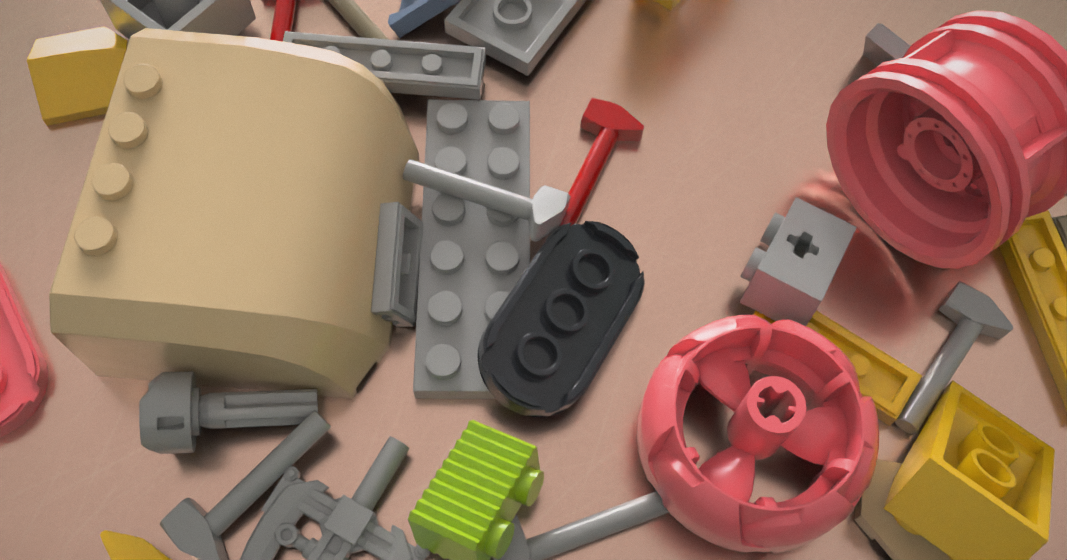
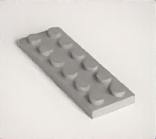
M428 100L425 164L530 198V101ZM423 186V236L419 262L413 380L414 397L433 399H496L487 389L481 377L477 358L478 346L484 330L530 264L528 220Z

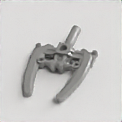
M389 436L352 498L344 494L337 499L331 498L324 494L329 489L328 486L318 480L302 481L299 470L294 466H290L284 471L283 477L262 507L261 511L264 514L247 541L240 560H273L281 545L287 548H296L302 552L301 556L307 560H350L348 558L352 553L363 550L380 560H425L430 554L427 548L422 549L419 545L415 547L408 543L404 531L393 524L391 532L379 526L378 517L372 511L410 448L403 442ZM303 514L320 524L322 537L319 541L315 538L309 540L302 536L299 529L295 527V524Z

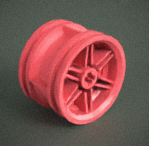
M973 11L954 16L913 43L902 58L883 62L843 88L830 106L826 123L827 147L837 179L857 213L876 234L893 248L910 258L937 268L960 269L977 264L994 249L1005 243L1019 231L1025 218L1047 211L1062 198L1066 197L1067 51L1051 35L1026 20L1003 12Z

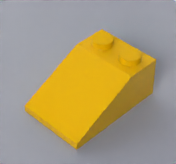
M952 380L942 393L894 477L883 509L892 514L902 528L914 535H921L946 553L950 560H1029L1049 540L1055 449Z

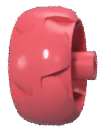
M737 315L716 320L684 336L671 347L665 358L655 368L644 393L637 421V442L641 464L647 480L661 496L663 506L684 527L697 536L729 550L744 553L754 551L780 553L805 546L820 538L854 511V507L859 502L863 492L869 487L875 472L879 451V422L873 398L862 396L855 366L830 340L813 329L795 321L777 320L770 324L767 320L756 315ZM753 371L769 375V377L758 380L751 387L749 375ZM700 383L717 400L733 410L734 414L727 426V435L732 446L717 453L698 469L696 463L700 456L695 447L686 446L683 432V417L686 403L694 388ZM781 446L813 464L824 465L822 470L813 477L808 489L794 498L776 503L773 497H759L754 503L749 502L753 492L755 460L770 457Z

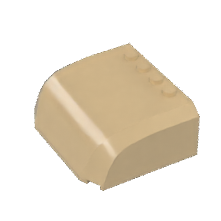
M144 28L133 34L126 49L49 292L50 332L97 376L153 380L162 372L194 371L196 385L264 391L317 389V395L354 398L359 383L373 364H378L390 348L393 329L392 321H385L382 319V315L371 313L380 204L399 202L411 212L415 183L404 180L403 172L409 159L419 162L418 149L399 104L384 83L366 67L334 51L255 37Z

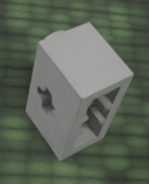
M796 197L786 217L775 212L760 240V242L769 246L767 252L756 247L740 277L750 283L740 303L775 321L791 320L806 326L822 302L857 227Z

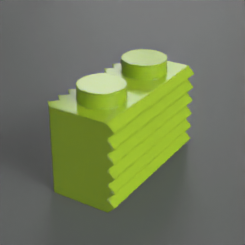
M475 420L469 421L467 429L462 432L461 438L456 440L454 449H451L448 458L444 459L442 468L437 470L435 478L430 480L428 489L423 491L422 499L417 500L415 509L410 511L408 522L416 544L422 549L427 548L433 554H439L443 559L490 560L491 557L497 560L500 559L512 541L515 530L512 520L522 504L530 507L535 502L543 485L544 472L540 470L537 446Z

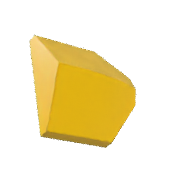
M106 27L36 39L27 58V64L41 116L47 126L106 114L128 46L127 39Z

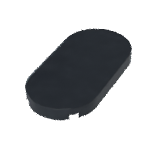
M585 221L583 224L574 225L568 223L556 228L534 256L484 330L478 346V367L483 382L490 393L505 407L526 416H551L569 408L588 389L638 304L644 290V272L640 273L637 263L639 256L634 246L623 234L601 222Z

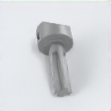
M194 371L162 372L149 383V391L139 402L141 445L159 454L194 453L197 435H201L202 427L217 429L299 425L314 410L318 412L317 389L219 392L202 395L201 388L196 386Z

